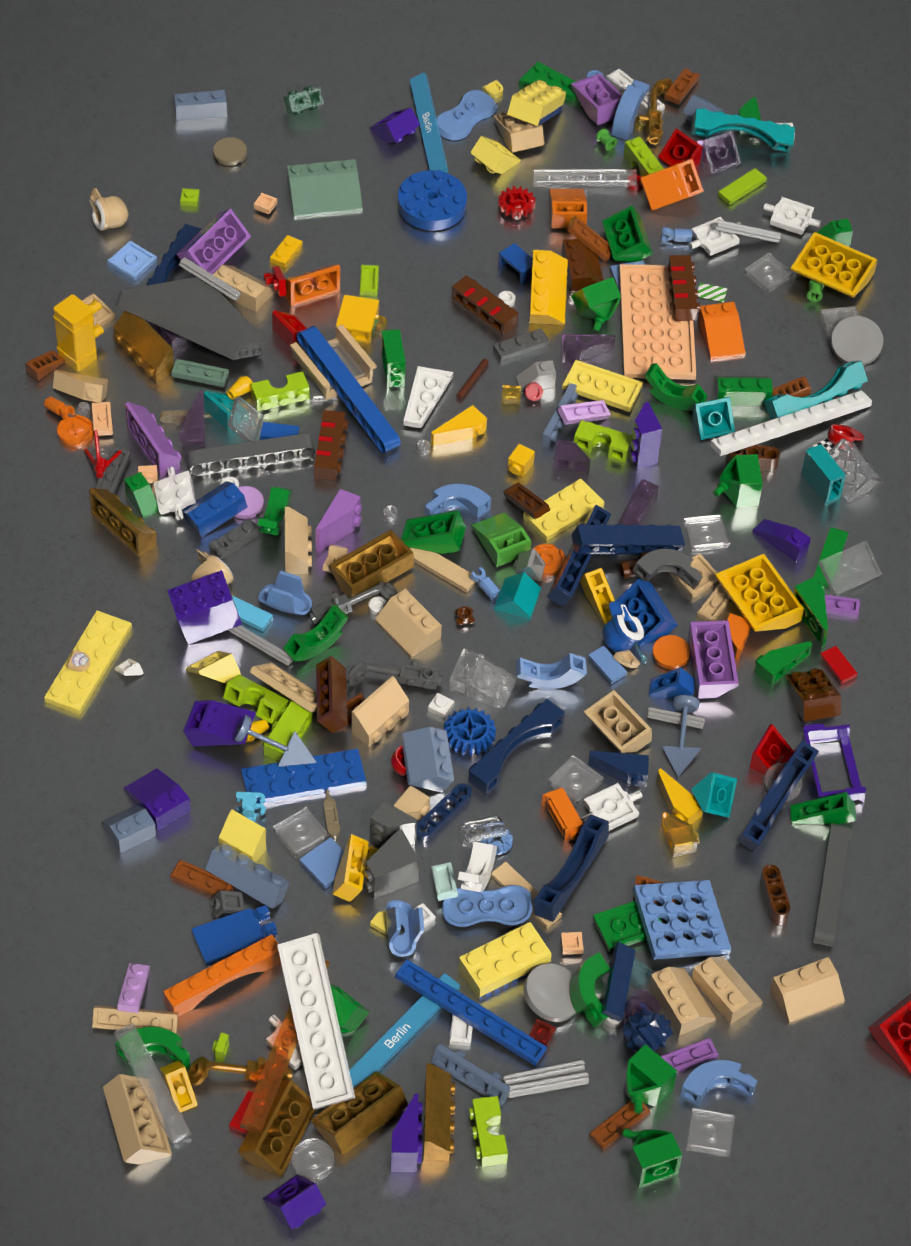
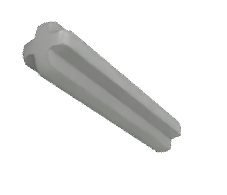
M655 707L648 708V718L681 724L682 713ZM687 714L686 726L703 728L704 717Z

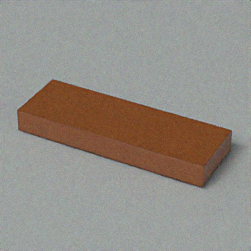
M572 217L567 231L604 261L608 260L611 254L609 243L578 217Z
M183 860L178 861L170 874V879L212 897L220 890L232 891L234 887L212 873Z
M629 1101L589 1133V1137L604 1151L622 1137L625 1128L631 1130L650 1115L651 1110L642 1103L643 1112L635 1113L634 1104Z

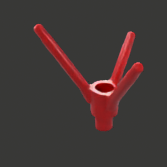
M94 430L96 459H94L88 449L85 448L84 452L95 467L96 477L102 478L106 468L122 451L119 450L108 461L101 458L98 432Z

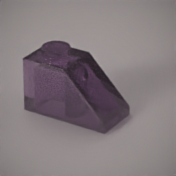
M558 440L553 468L589 474L591 460L577 443Z

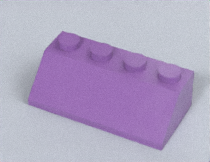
M130 402L125 403L127 428L151 464L157 465L159 476L167 475L168 467H174L175 471L179 470L180 461L182 460L181 455L178 451L174 450L170 438L165 437L164 430L161 425H157L153 413H149L146 407Z
M729 621L690 622L688 638L697 698H717L739 684Z

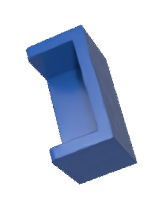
M513 243L499 253L498 264L502 266L509 263L520 273L521 284L531 279L532 257L517 244Z

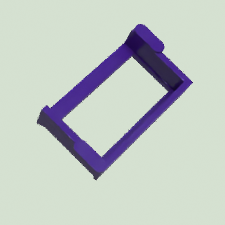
M812 724L803 727L802 740L809 745L840 740L852 787L844 790L822 792L815 761L813 760L808 769L815 799L847 792L853 801L860 800L864 802L866 788L861 786L849 738L850 724L825 727L823 724Z

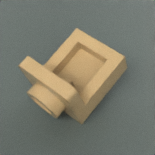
M331 544L328 556L323 564V571L333 574L330 564L347 555L348 548Z

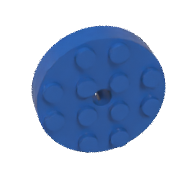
M441 170L414 173L406 178L399 187V213L406 222L414 227L424 230L446 229L457 224L466 212L467 192L464 185L458 178Z

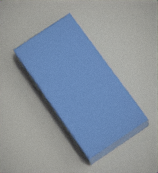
M605 646L588 654V659L610 684L627 676V671L613 658V655Z

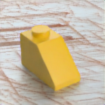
M179 1060L159 1068L165 1088L177 1113L198 1106L186 1068Z

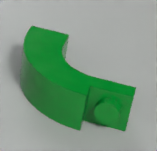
M657 363L651 364L644 376L651 384L649 391L655 398L679 410L693 411L694 404L705 402L708 397L699 384L683 386L673 382Z
M271 487L266 512L258 520V526H261L260 532L277 536L281 533L285 523V507H289L291 501V489Z
M332 605L323 620L314 629L304 634H293L283 649L294 661H305L314 658L332 646L343 634L341 628L348 620V616L338 605Z
M600 952L588 958L574 972L569 987L570 999L575 1012L583 1011L593 1028L600 1026L609 1018V1016L602 1013L603 1006L597 998L594 988L595 981L601 979L610 971Z
M143 1027L125 1034L115 1042L116 1053L130 1066L146 1054L160 1053L169 1057L173 1062L179 1060L186 1070L190 1067V1054L182 1047V1038L168 1029Z

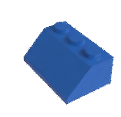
M225 481L198 499L195 504L184 508L182 513L202 538L246 509L247 503L244 494L232 482Z
M638 579L616 600L623 602L630 614L640 620L644 630V637L637 644L641 647L655 642L662 636L668 635L678 626L650 582Z

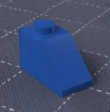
M679 667L651 679L649 696L671 700L679 695L691 696L694 694L695 678Z

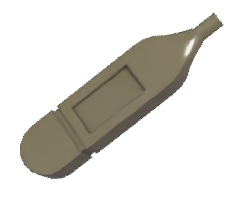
M165 410L160 413V421L163 423H195L203 418H211L210 414L205 415L197 410Z
M326 790L323 809L327 834L332 839H336L340 836L336 802L330 796L329 790Z

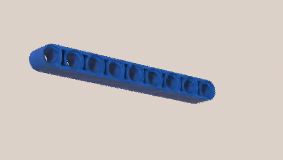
M311 326L298 332L297 339L302 348L382 453H386L399 447L401 441L398 434L318 328Z

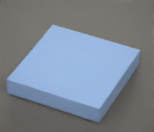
M129 241L107 263L113 269L136 281L157 262V256Z

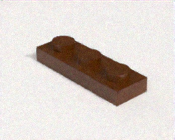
M519 482L503 491L504 496L535 520L550 511L549 504Z

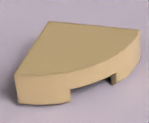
M630 650L616 652L613 656L616 661L626 667L638 668L640 662Z

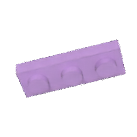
M604 400L562 405L557 409L565 425L580 423L581 420L587 422L604 420L611 416Z
M129 963L118 1001V1011L139 1013L150 973V966Z

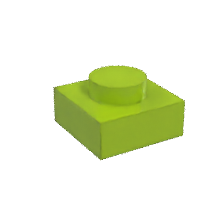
M182 188L180 206L198 207L200 189Z
M221 1033L219 1040L215 1039L212 1052H215V1061L224 1063L229 1048V1034Z

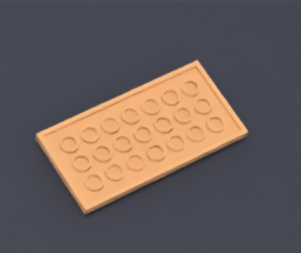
M620 264L624 376L646 379L644 376L650 365L657 363L669 379L696 380L693 321L674 320L668 265Z

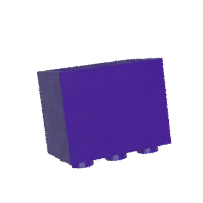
M222 570L167 590L178 623L188 644L243 625Z

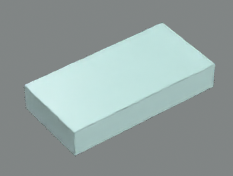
M451 862L431 866L438 901L458 897Z

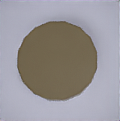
M234 137L223 138L215 143L213 157L222 165L235 166L240 161L242 163L247 157V147L240 139Z

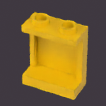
M344 295L336 327L343 325L357 342L371 344L373 326L376 315L379 313V300Z

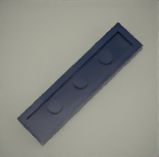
M617 942L614 946L602 1009L603 1014L618 1022L624 1017L636 951L620 942Z

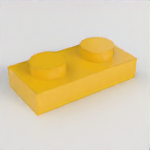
M287 235L270 256V262L286 268L301 249L302 241Z

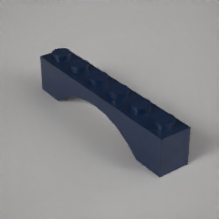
M185 224L178 231L175 241L171 242L168 252L163 255L162 262L156 266L154 275L148 279L147 286L167 282L170 273L181 261L177 253L202 230L201 228Z
M548 699L542 704H537L530 715L524 716L517 727H512L504 739H499L491 751L485 752L478 763L471 765L468 770V781L487 795L499 783L502 765L513 749L529 739L551 735L564 723L565 712Z
M803 740L796 746L736 841L751 851H754L760 845L787 798L819 751Z
M590 814L582 826L574 848L564 866L553 880L542 887L534 899L536 916L551 922L555 920L609 837V821Z

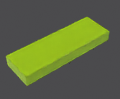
M754 168L718 191V196L731 205L764 184L767 177Z

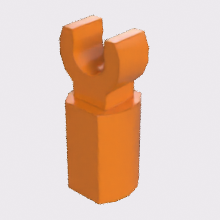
M51 396L44 401V407L47 410L61 415L65 420L68 419V414L75 415L72 406H65L63 402Z

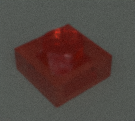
M537 1019L529 1036L548 1047L556 1032V1027Z

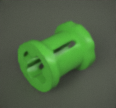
M606 128L600 130L595 138L604 145L607 151L615 148L618 143L617 139L612 137Z
M811 279L807 298L812 302H819L823 296L822 289L824 284Z

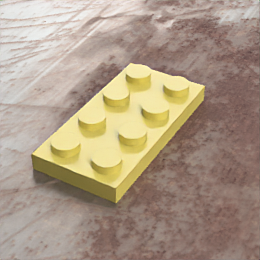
M575 360L563 383L562 390L566 391L569 384L572 383L577 385L576 393L578 395L595 401L604 400L607 405L630 412L643 382Z
M579 479L545 500L549 504V512L536 520L525 512L523 518L546 541H549L583 520L595 505L601 508L604 507V501L582 479Z

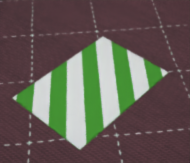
M700 283L698 297L724 302L727 288Z

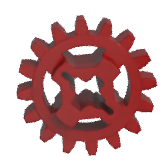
M513 186L511 190L507 187L506 192L501 191V195L498 197V208H500V212H505V216L510 214L512 218L518 216L521 219V215L527 217L528 213L532 214V210L535 209V197H533L532 192L528 193L527 188L522 190V186L518 189Z

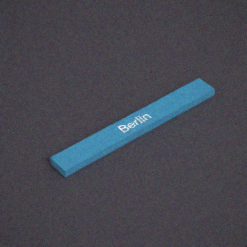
M425 72L411 78L410 83L429 169L441 170L447 173L449 171L428 78Z
M446 973L439 978L459 991L461 985ZM422 996L349 1070L353 1088L374 1072H380L442 1007Z

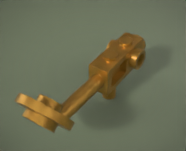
M670 78L660 79L654 84L650 93V108L646 115L639 114L638 121L646 122V140L651 144H658L663 135L662 111L657 110V96L666 93L673 82Z
M199 1057L190 1065L187 1074L190 1083L194 1086L201 1084L205 1080L209 1070L245 1074L244 1080L273 1085L274 1081L291 1080L292 1069H288L289 1065L279 1061L268 1063L264 1057H259L257 1061L247 1060L246 1066L211 1062L205 1057Z

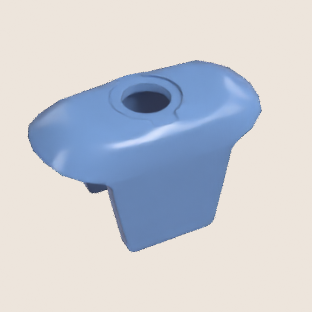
M279 571L276 583L266 585L258 595V600L263 604L294 615H305L312 607V599L304 592L301 577L284 571Z
M390 901L386 905L389 948L392 954L405 957L412 955L416 949L417 941L424 932L423 908L413 910L412 906L405 901ZM401 926H403L404 933L402 935H398L401 930Z

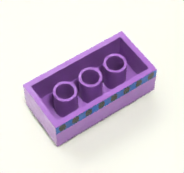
M230 208L219 212L177 253V256L180 260L184 257L213 275L251 235Z

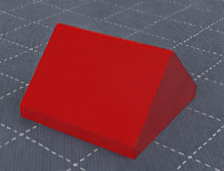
M676 128L658 158L670 166L692 159L696 167L701 162L703 146Z
M274 310L272 312V330L289 347L296 342L302 347L298 342L297 333L307 329V327L295 315Z
M773 724L768 726L753 751L749 768L775 780L794 750Z

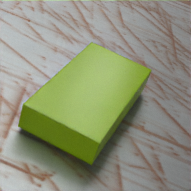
M361 265L360 295L377 296L379 266Z

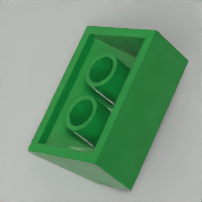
M633 205L602 220L614 260L637 262L653 254L642 218Z
M714 376L716 399L730 397L731 406H765L764 400L771 398L773 395L772 378L768 376Z

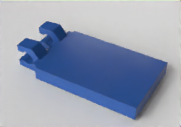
M267 905L258 907L255 911L248 908L192 928L193 937L205 965L208 966L222 961L270 935L277 936V927L274 922L264 924L262 927L259 924L270 919V911Z

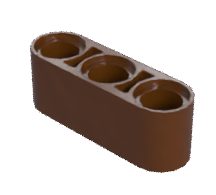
M753 445L726 454L725 462L728 464L735 455L758 454L760 470L773 471L778 467L780 451L771 446Z
M769 864L762 870L760 885L771 921L776 925H783L789 917L790 903L779 868Z

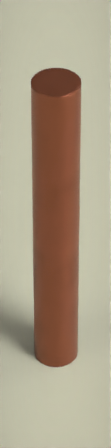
M484 358L458 391L456 394L458 399H462L489 364L487 359Z

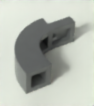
M658 549L647 553L636 562L632 570L642 580L647 582L658 573L671 572L679 576L693 590L703 578L697 569L691 567L694 559L685 553L673 549Z

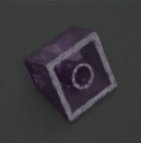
M723 131L696 141L703 146L701 162L710 174L741 164L732 131Z

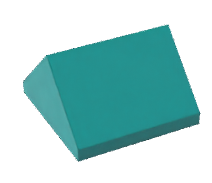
M205 390L204 410L226 430L229 431L249 417V414L235 401L230 399L227 394Z
M730 397L694 404L692 422L700 440L735 432Z
M525 572L504 579L494 610L531 619L541 587Z
M710 772L691 790L703 812L730 818L737 779Z

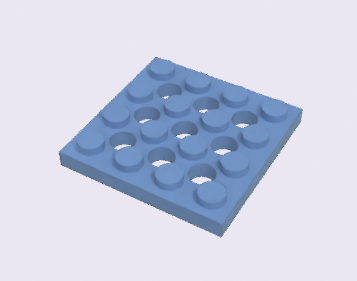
M710 880L634 885L632 891L653 960L721 955L731 952L732 949ZM691 898H696L699 904L691 901ZM672 899L678 900L681 905H676L672 902ZM653 901H659L662 906H657ZM696 915H701L705 921H701ZM677 917H683L686 920V922H681L680 920H678ZM658 918H664L667 924H663ZM704 932L709 934L710 939H707L706 937L702 936V933ZM683 934H688L692 940H687L683 937ZM664 935L670 936L673 941H668L664 938Z

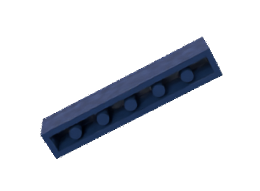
M595 505L587 513L582 524L607 525L611 513ZM572 543L547 598L563 607L572 598L592 554H576Z
M654 524L577 525L571 534L576 554L641 555L644 552L658 549H673L681 552L685 546L681 527L670 524L665 526Z

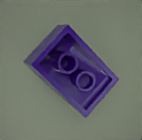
M158 768L124 787V791L133 802L147 810L155 823L157 831L191 811L188 795L179 784Z

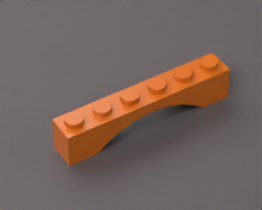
M270 935L164 990L165 1006L169 1012H179V1017L193 1010L204 998L228 982L247 974L264 972L281 963L277 946L278 942L273 935Z

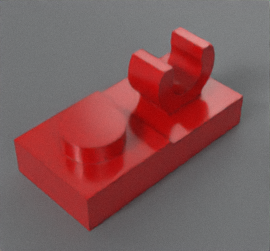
M272 266V273H264V281H266L267 285L273 284V289L277 291L279 296H286V279L279 266Z

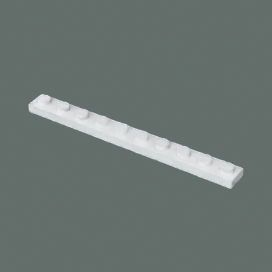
M861 390L712 439L710 446L719 456H723L870 407L872 400Z

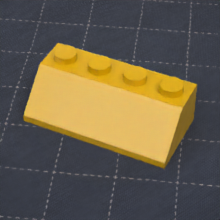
M533 250L529 323L565 325L568 260L552 251Z

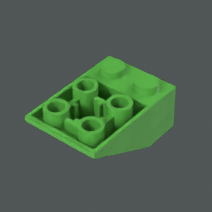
M505 512L471 525L496 567L517 560L520 553L531 549V540L523 527Z

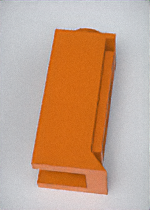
M563 787L543 794L541 805L547 807L561 835L564 836V842L577 839L584 824Z

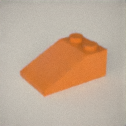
M735 302L700 306L698 323L710 360L745 356L739 314Z

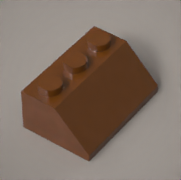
M578 239L563 240L561 255L568 260L567 279L571 293H576L582 288L603 281L597 254Z

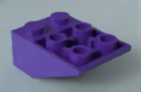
M213 700L195 701L183 732L192 746L245 744L248 734H246L241 742L235 741L234 735L244 715L251 718L252 725L256 713Z
M418 1094L413 1096L392 1132L391 1171L417 1172V1164L422 1162L423 1102H418Z

